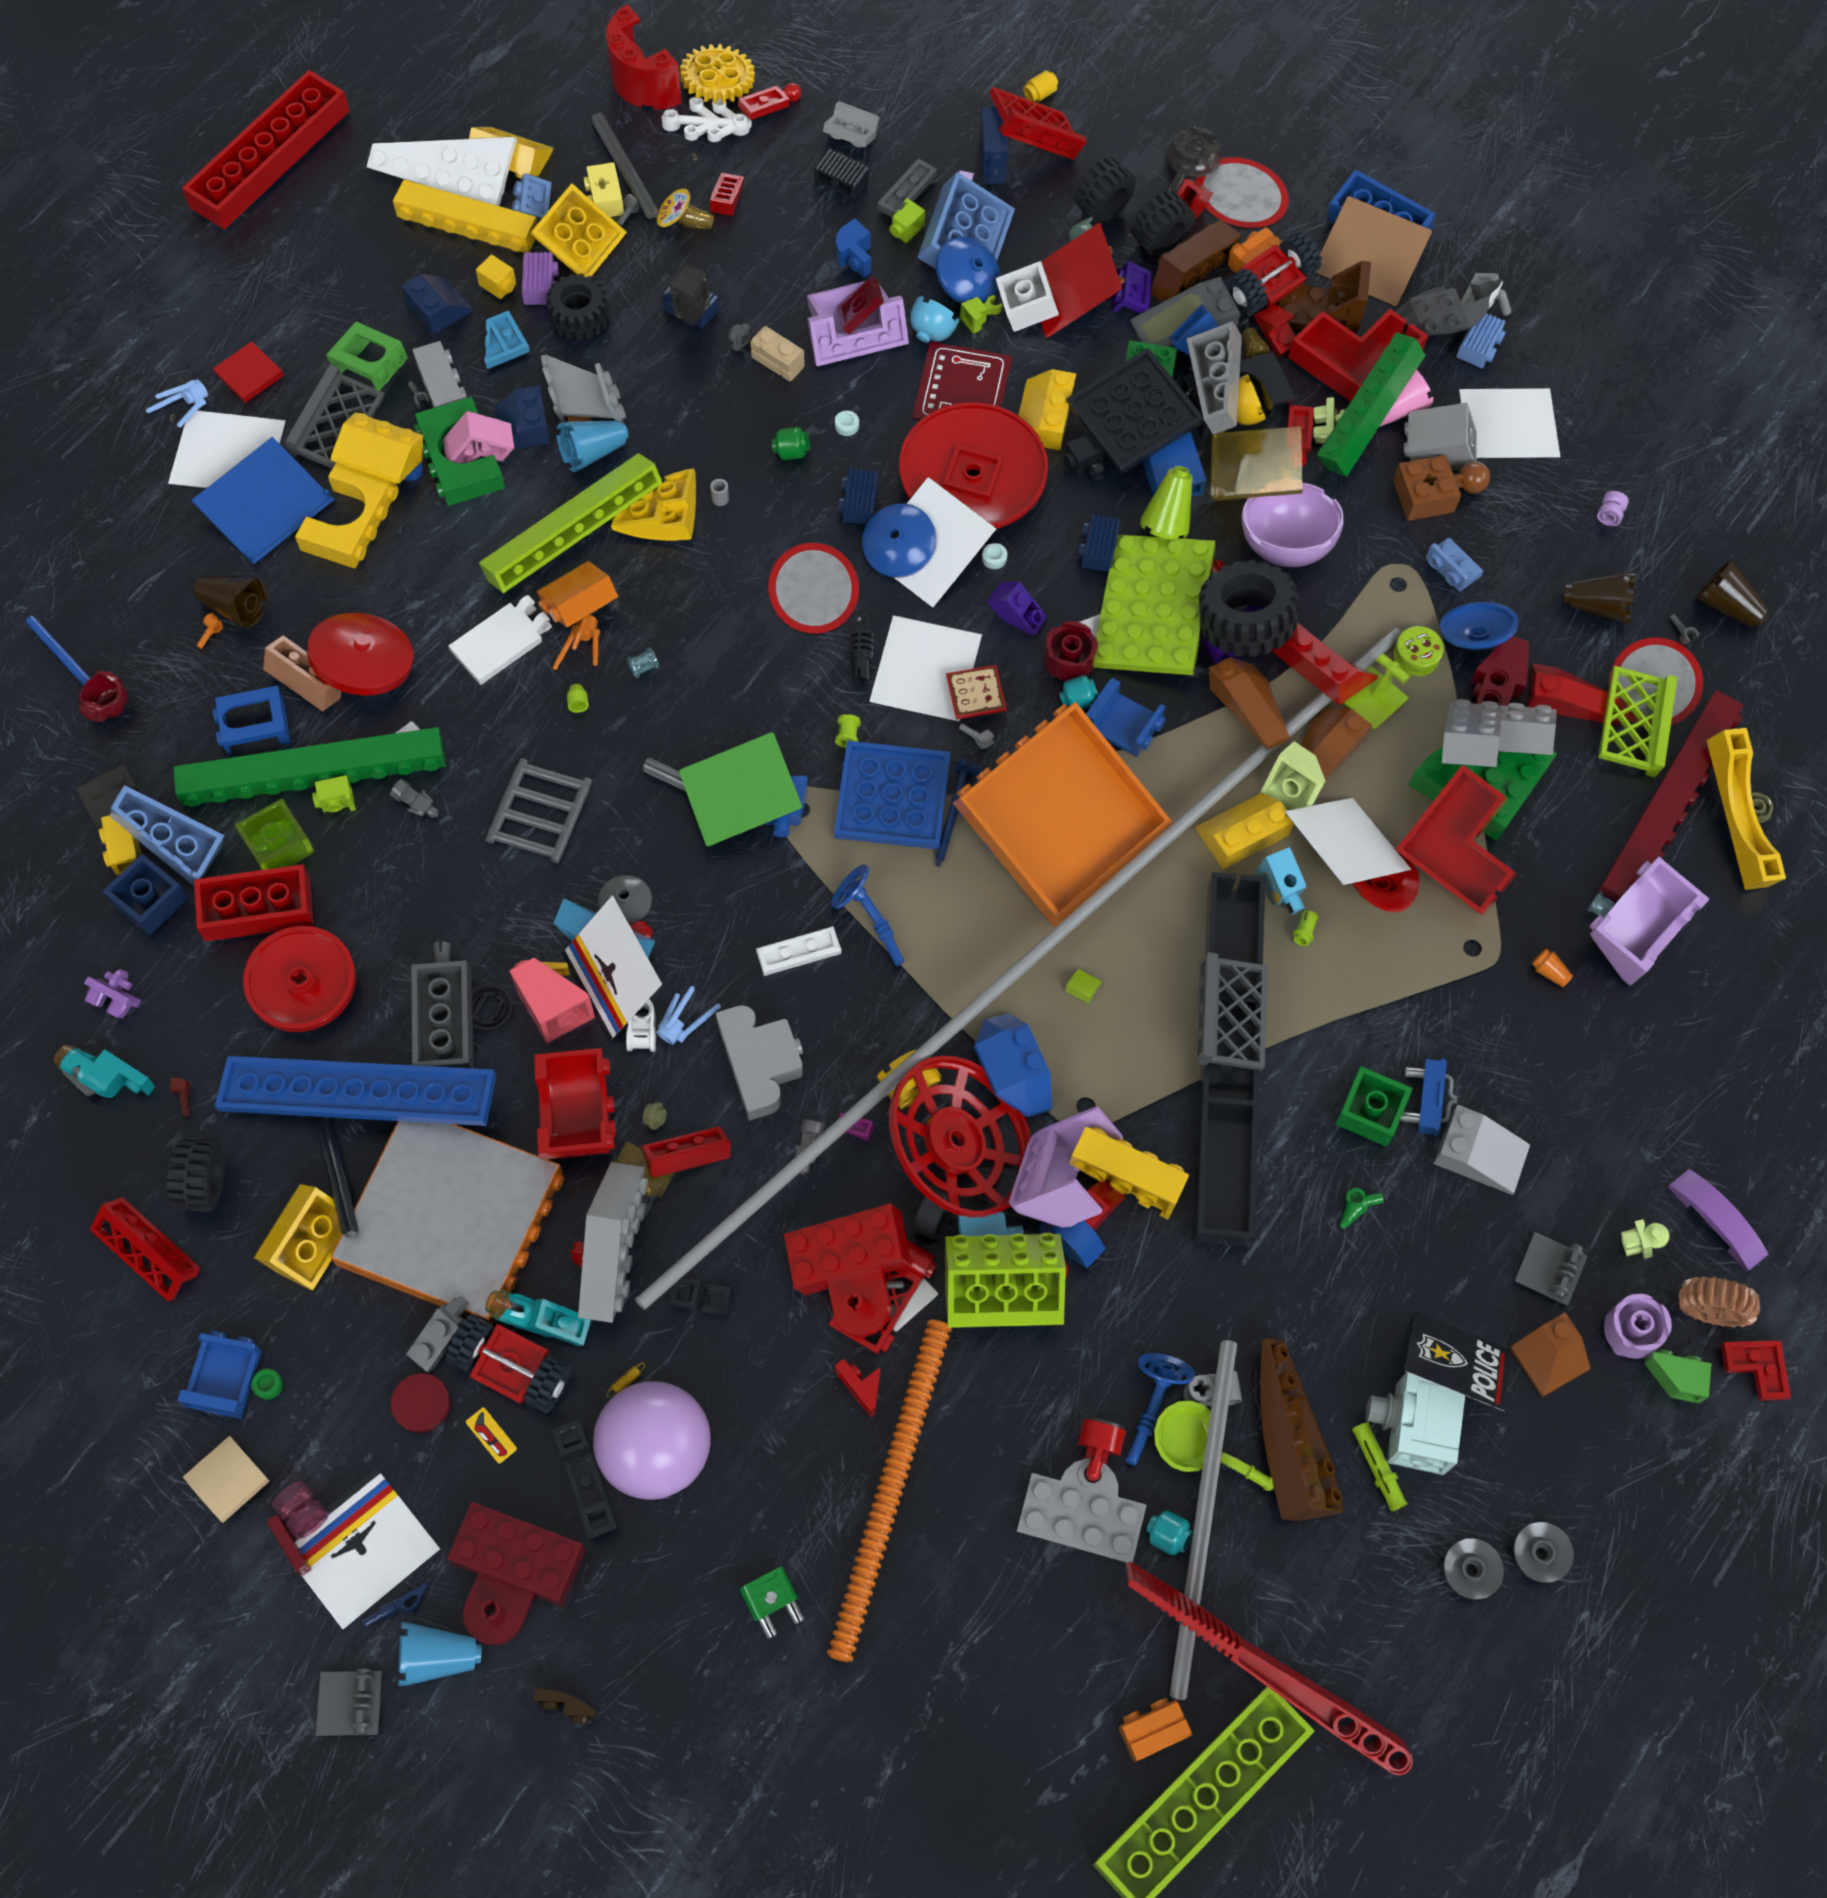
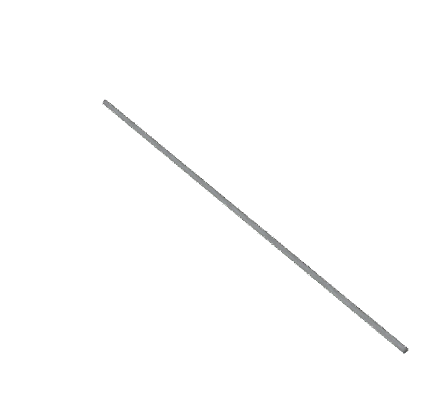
M1393 628L1354 664L1366 670L1376 661L1380 654L1387 652L1396 644L1402 632L1398 628ZM1321 692L1285 724L1289 738L1324 708L1331 699ZM1283 743L1269 750H1266L1263 745L1255 750L635 1299L638 1305L643 1310H646L896 1088V1085L906 1072L916 1064L931 1057Z

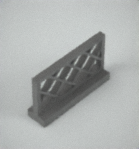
M330 364L286 439L287 452L294 457H297L298 454L333 469L336 462L331 461L327 454L333 452L335 445L324 448L321 440L335 436L337 441L342 427L335 429L332 420L346 417V420L350 418L349 415L355 412H362V414L373 418L385 397V393L382 391L378 392L373 387L339 373V368ZM341 383L351 386L353 392L340 395L338 389ZM367 394L376 397L373 403L363 405L360 396ZM356 398L359 406L346 410L343 401ZM339 402L343 411L329 414L328 406ZM329 421L332 430L318 433L317 425ZM317 440L321 449L310 451L304 447L308 442Z
M1207 952L1199 962L1195 1064L1206 1066L1208 1063L1261 1071L1265 1068L1268 966L1218 958V954ZM1220 967L1229 968L1236 977L1227 983L1220 975ZM1248 971L1260 973L1259 983L1254 987L1244 976ZM1238 979L1248 990L1242 997H1239L1230 986ZM1224 990L1235 1001L1228 1008L1219 1000V994ZM1250 994L1259 1002V1008L1254 1012L1243 1001ZM1237 1004L1248 1016L1240 1023L1229 1012ZM1223 1015L1234 1026L1226 1034L1218 1026V1019ZM1250 1019L1258 1028V1034L1253 1038L1242 1027ZM1236 1030L1247 1041L1239 1049L1228 1037ZM1222 1041L1233 1052L1229 1057L1217 1056V1045ZM1250 1045L1257 1053V1061L1248 1060L1241 1051Z

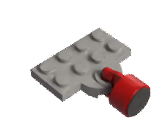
M1092 1417L1084 1419L1077 1444L1087 1448L1085 1459L1074 1462L1067 1468L1060 1481L1034 1473L1031 1474L1017 1532L1122 1562L1133 1563L1146 1505L1118 1497V1482L1115 1474L1106 1465L1109 1454L1120 1456L1126 1434L1124 1427L1102 1419Z

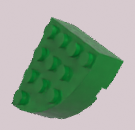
M1443 746L1423 761L1415 770L1408 784L1433 801L1462 766V764L1442 763ZM1498 751L1497 767L1464 765L1508 799L1482 831L1484 834L1498 841L1557 755L1556 752L1553 751V755Z

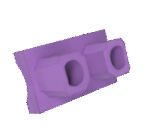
M122 969L117 970L114 974L109 971L105 974L104 978L109 980V983L100 978L95 980L89 976L84 983L90 987L85 1001L102 1007L107 996L112 998L107 1012L115 1017L124 1018L131 1006L138 1007L141 1002L140 999L121 990L122 988L130 990L132 987V983L127 981L128 972Z

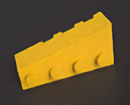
M1085 1127L1069 1162L1070 1165L1100 1182H1104L1105 1179L1111 1181L1110 1185L1121 1194H1134L1139 1200L1138 1203L1146 1208H1149L1150 1205L1155 1206L1161 1210L1160 1216L1167 1220L1189 1177V1174L1185 1173L1182 1167L1172 1163L1168 1165L1161 1162L1153 1153L1147 1151L1142 1153L1134 1149L1129 1142L1121 1139L1114 1140L1108 1137L1106 1132L1096 1127Z

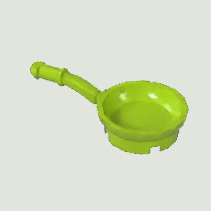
M1178 1401L1166 1407L1158 1417L1154 1429L1155 1446L1161 1458L1172 1468L1183 1472L1199 1471L1203 1468L1211 1413L1205 1405L1194 1401ZM1222 1452L1220 1463L1241 1473L1246 1479L1259 1484L1264 1490H1274L1271 1476L1268 1477L1256 1470L1254 1466H1249L1237 1458Z

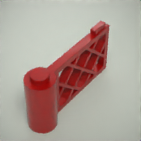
M908 1239L907 1243L912 1266L895 1270L894 1272L898 1273L891 1276V1273L888 1272L886 1279L887 1281H892L904 1277L913 1282L908 1292L896 1295L895 1289L891 1288L893 1296L890 1299L895 1302L897 1311L893 1317L888 1319L887 1323L889 1324L885 1331L883 1328L881 1329L882 1336L876 1346L865 1340V1337L854 1336L843 1330L836 1322L834 1316L828 1324L833 1329L877 1355L881 1350L885 1353L887 1352L895 1338L890 1335L921 1282L925 1277L931 1278L938 1267L934 1254ZM904 1298L899 1306L897 1299Z

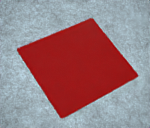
M1097 223L1041 261L1059 313L1055 317L1041 321L1045 337H1050L1122 289L1100 223Z

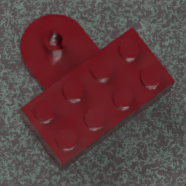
M471 1502L447 1558L452 1565L478 1574L463 1611L464 1624L469 1634L482 1644L490 1646L502 1645L512 1640L520 1632L535 1597L563 1607L586 1552L584 1545Z

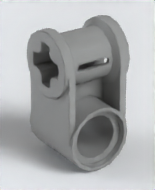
M1233 1371L1229 1405L1242 1402L1236 1371ZM1216 1374L1195 1376L1193 1381L1188 1383L1183 1390L1184 1400L1212 1406ZM1196 1386H1197L1198 1391H1203V1392H1204V1394H1203L1202 1396H1200V1393H1199V1392H1197V1391L1194 1392V1388H1195Z

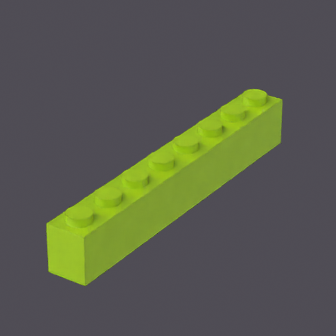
M639 453L480 561L479 564L488 582L502 593H505L661 485L662 480L655 463Z

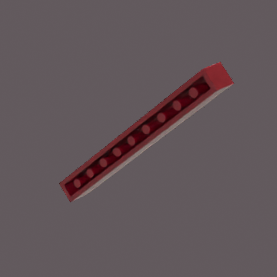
M1717 690L1714 692L1595 897L1614 906L1640 877L1636 872L1646 861L1652 864L1658 857L1662 859L1665 854L1661 850L1663 845L1669 846L1677 833L1673 831L1675 824L1678 826L1682 824L1688 812L1684 811L1686 805L1692 806L1699 794L1695 789L1698 785L1703 787L1710 773L1706 772L1709 766L1713 768L1707 740L1723 730L1736 729L1743 717L1739 713L1744 704Z

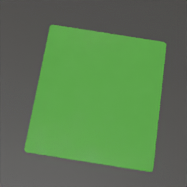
M773 732L679 770L706 846H711L802 808Z

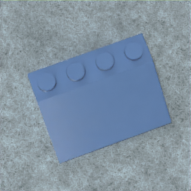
M956 172L943 185L917 258L936 269L937 254L946 242L955 237H970L984 244L992 252L996 260H998L1015 208L959 172Z

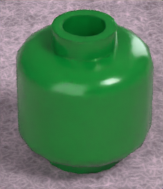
M800 427L779 429L776 433V438L772 439L774 453H778L784 461L804 458L806 451L810 450L808 433L806 431L803 432Z

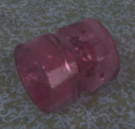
M303 1481L295 1482L285 1488L272 1502V1508L282 1520H287L286 1526L296 1539H303L314 1533L325 1523L329 1514L318 1500H313L314 1494Z

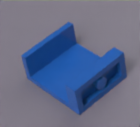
M1111 678L1086 715L1108 742L1137 757L1142 749L1145 751L1148 749L1153 740L1152 734L1155 730L1159 732L1166 721V718L1163 717L1165 706L1160 704L1156 712L1143 707L1119 694L1121 682Z

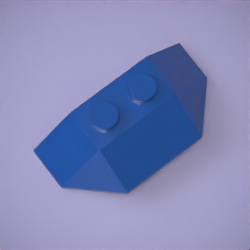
M1009 1013L985 1019L974 1044V1049L994 1094L1011 1107L1021 1111L1020 1113L1025 1117L1051 1111L1050 1071L1029 1025Z

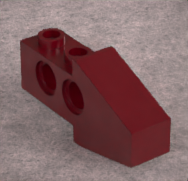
M1512 636L1509 640L1499 645L1477 667L1470 682L1476 684L1472 696L1476 697L1475 703L1471 702V704H1482L1485 701L1496 702L1499 706H1508L1511 697L1520 699L1527 684L1529 641Z

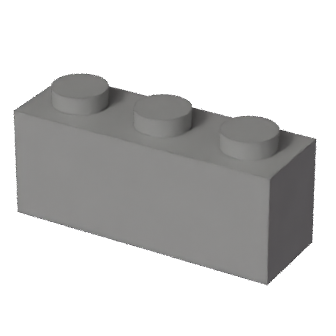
M441 341L412 349L416 365L433 408L467 398L464 387H458L457 383L460 382L457 369H451L450 364H453L449 349L444 350Z

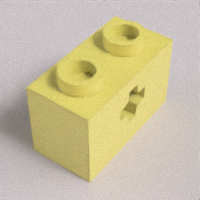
M614 162L587 166L588 177H583L586 192L591 191V195L587 197L609 217L622 215L624 213L623 201Z

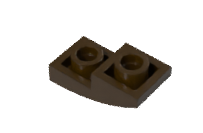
M535 1688L534 1702L541 1704V1709L559 1710L560 1705H564L563 1715L566 1718H571L570 1723L589 1724V1719H597L598 1713L578 1698L549 1689Z

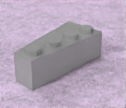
M1233 321L1187 338L1203 418L1213 434L1237 426L1242 336Z

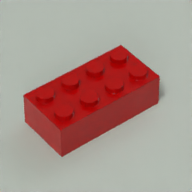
M304 864L194 880L197 930L205 942L276 932L295 926H314L311 882Z

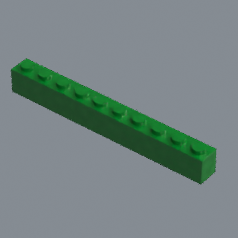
M439 727L174 766L175 794L182 806L195 807L207 802L222 803L227 801V799H248L254 795H275L281 791L288 790L302 791L308 787H314L315 782L347 775L350 783H355L361 779H381L394 774L408 775L414 771L421 770L434 771L438 768L446 767L443 739Z

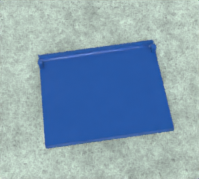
M271 437L193 498L192 503L252 564H255L299 529L306 517H314L335 499L330 496L327 489L324 490Z

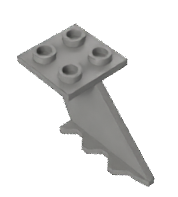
M548 355L541 356L543 373L547 380L548 391L554 405L553 410L561 423L566 421L565 416L611 418L624 424L623 419L626 418V414L622 404L618 402V399L621 398L616 384L613 385L609 371L604 372L600 363L595 364L596 375Z

